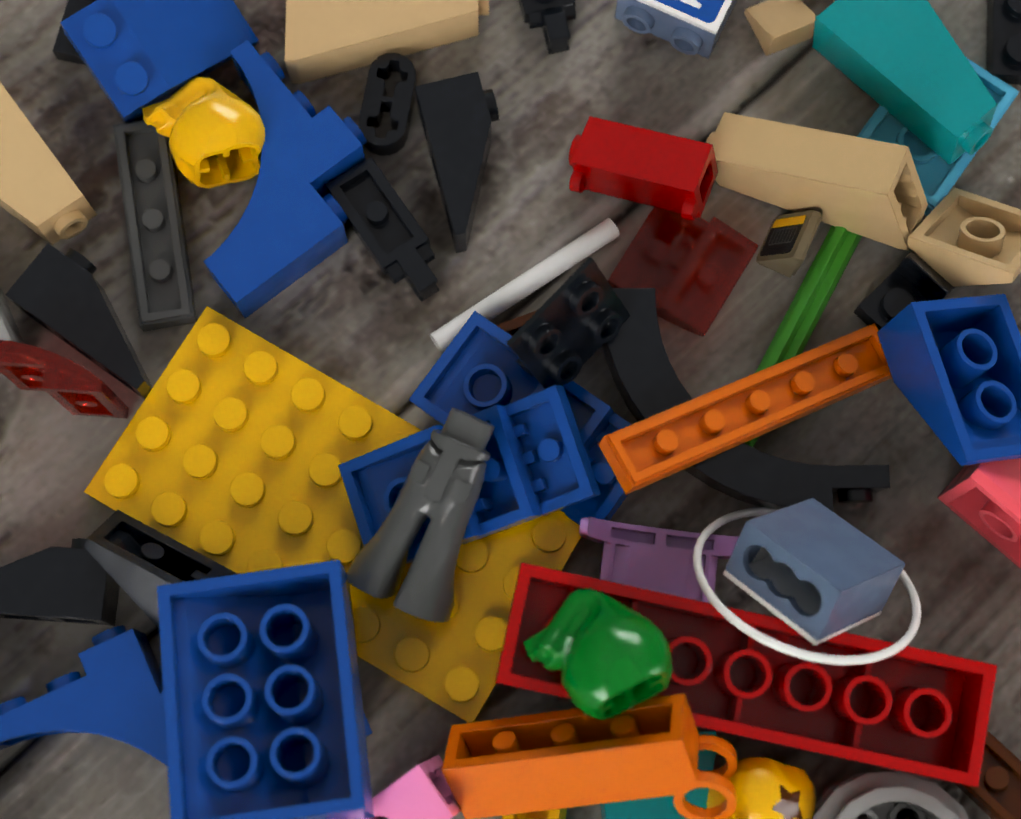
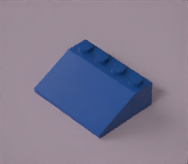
M333 560L157 586L171 819L373 818L374 810L350 582L347 580V573L341 561Z

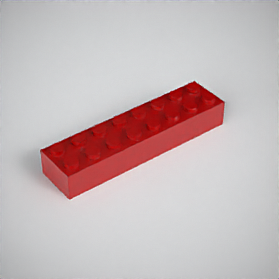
M523 562L519 566L495 683L571 699L561 682L562 670L549 671L543 667V663L539 661L532 662L526 653L523 642L549 625L571 592L589 588L604 593L648 618L662 631L670 646L673 670L668 687L653 698L685 693L697 727L978 787L998 665L906 646L891 657L867 664L834 665L808 661L779 652L751 638L727 621L711 603ZM727 607L742 621L761 633L782 643L811 652L841 656L863 655L881 651L895 644L843 632L815 646L780 618Z

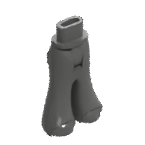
M451 408L443 429H433L430 434L431 439L416 457L406 481L384 522L354 558L347 571L348 582L376 598L384 599L395 595L415 538L429 516L430 523L410 569L393 601V606L427 621H449L454 607V579L457 559L466 527L483 485L487 464L485 461H489L491 456L485 448L493 432V425L464 411Z

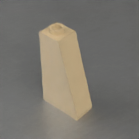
M286 0L284 61L291 84H302L369 66L379 56L387 53H398L405 56L479 36V16H489V0Z
M0 82V207L52 245L60 239H70L82 232L87 226L88 221L97 214Z
M724 112L716 131L712 132L706 143L713 144L718 168L715 180L718 186L795 213L809 210L818 211L821 213V222L835 227H844L849 232L898 249L909 251L907 246L908 236L920 224L928 206L909 146Z

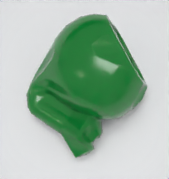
M589 588L571 592L549 625L523 642L526 653L532 662L539 661L543 663V667L549 671L562 670L561 682L572 701L585 714L599 720L615 717L661 693L668 687L673 670L670 646L662 631L656 625L628 606L604 593Z

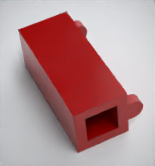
M589 116L582 135L578 134L574 137L569 151V164L573 168L569 183L570 191L583 193L584 190H589L681 213L682 219L694 221L696 217L701 218L718 174L713 144Z

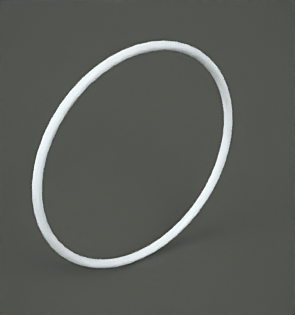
M758 507L728 513L710 523L698 537L693 551V569L699 586L708 601L737 629L779 652L824 664H867L897 654L917 634L921 621V604L913 582L903 569L899 578L910 597L912 620L905 635L890 647L869 654L841 656L811 652L775 640L742 621L720 601L706 580L701 557L708 537L722 525L741 518L762 516L777 509Z

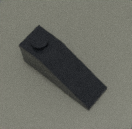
M478 72L415 86L417 109L456 253L467 251L491 146V122L499 120L493 90L483 91Z
M47 243L5 295L22 312L145 400L152 389V385L105 290L93 276L97 268L74 249L70 248L64 255Z
M117 510L86 539L84 546L158 628L157 586L238 574L120 510Z
M75 538L72 539L71 548L52 546L0 567V618L115 626L120 586L85 549L86 539Z

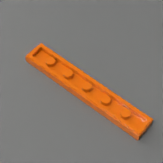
M873 323L605 435L598 445L627 495L891 379L892 375L877 334L879 329Z

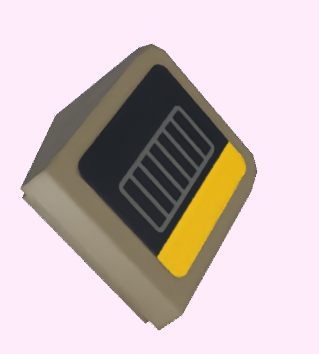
M809 210L777 216L772 221L757 255L756 262L787 277L795 276L805 259L822 220V217H820L821 213Z

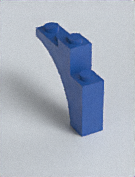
M248 40L231 50L230 54L238 76L250 91L258 107L259 115L265 127V142L262 147L260 169L250 202L239 223L223 244L203 261L214 281L245 319L348 243L343 224L348 220V217L334 197L327 192L325 184L365 160L363 145L367 143L362 131L350 117L347 116L341 120L330 105L317 114L312 104L300 90L292 94L281 81L285 78V75L276 60L267 51L259 55Z
M120 625L94 636L91 639L94 646L78 653L86 676L81 677L79 671L68 673L47 683L45 686L48 693L27 702L23 696L0 704V750L23 741L48 735L90 733L125 742L146 752L167 766L162 672L146 634L132 628L126 631L125 626Z

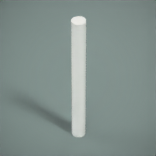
M610 218L605 219L432 332L430 337L433 343L442 353L447 349L474 311L491 321L619 237L620 233L617 226Z

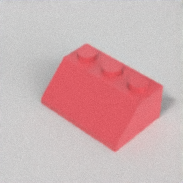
M1021 458L964 466L937 498L1021 569Z

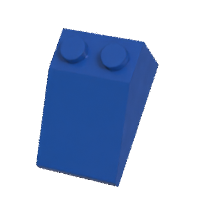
M96 0L60 22L65 35L124 123L132 122L143 115L142 108L166 100L192 78L204 77L232 59L230 51L244 41L248 40L252 46L259 43L258 38L233 0Z
M1005 294L911 302L877 332L894 383L960 466L1021 458V335Z

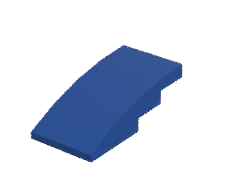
M474 311L408 400L438 423L444 425L451 408H456L472 415L494 405L505 406L542 391L544 388L534 376L531 377L517 364L516 360L518 357L506 344L512 336ZM571 381L563 386L601 495L561 509V511L579 525L580 520L584 517L610 521L629 494L626 495L598 443L605 435L632 424L617 415L605 402L574 381Z
M554 385L505 406L494 405L472 414V416L493 425L494 429L485 448L491 456L489 461H485L487 464L483 485L466 527L461 545L601 495L564 386ZM444 425L432 426L338 465L364 546L375 535L390 512L416 457L431 439V432L433 429L442 430ZM429 516L415 538L406 564L413 562L430 523Z

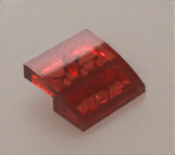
M653 207L607 281L614 288H655L657 316L703 337L759 245L716 217H713L709 222L697 217L694 221L682 219L681 213Z
M0 340V373L21 390L46 391L72 415L128 419L129 408L101 379L86 368L70 359L39 347Z

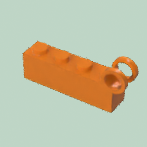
M685 693L651 698L615 717L605 720H599L585 714L580 708L451 725L442 766V773L465 819L673 795V802L677 812L686 819H728L735 812L737 805L736 789L731 781L728 780L735 775L737 770V752L731 743L721 737L709 734L699 735ZM698 751H715L721 754L727 762L715 770L698 769ZM696 788H711L723 794L726 800L719 806L702 808L691 804L684 796Z

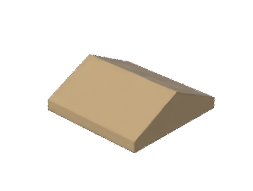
M954 187L908 236L907 246L953 287L1012 283L1021 273V209Z

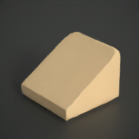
M767 0L744 11L766 56L813 38L816 15L802 0Z

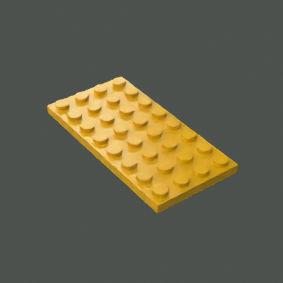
M206 306L84 493L115 512L120 510L238 574L340 560L347 573L354 558L364 545L338 465L422 430ZM558 510L461 545L455 568L454 607L448 622L427 621L393 606V601L412 562L405 565L397 593L392 597L376 598L359 590L350 583L357 657L465 722H475L497 684L495 683L521 562L562 571L582 538L579 534L580 525L566 516L564 512Z

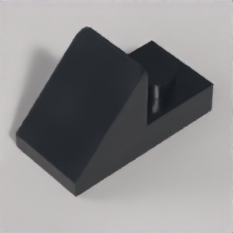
M911 251L899 266L856 308L854 313L868 326L875 323L880 330L911 302L941 300L947 297L956 287H953L917 254Z

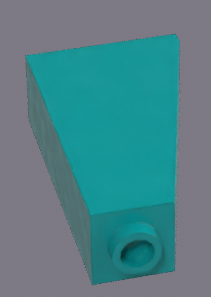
M836 0L815 17L812 47L879 105L884 106L893 117L949 165L965 151L970 155L974 154L991 137L993 129L990 125L997 103L928 0Z

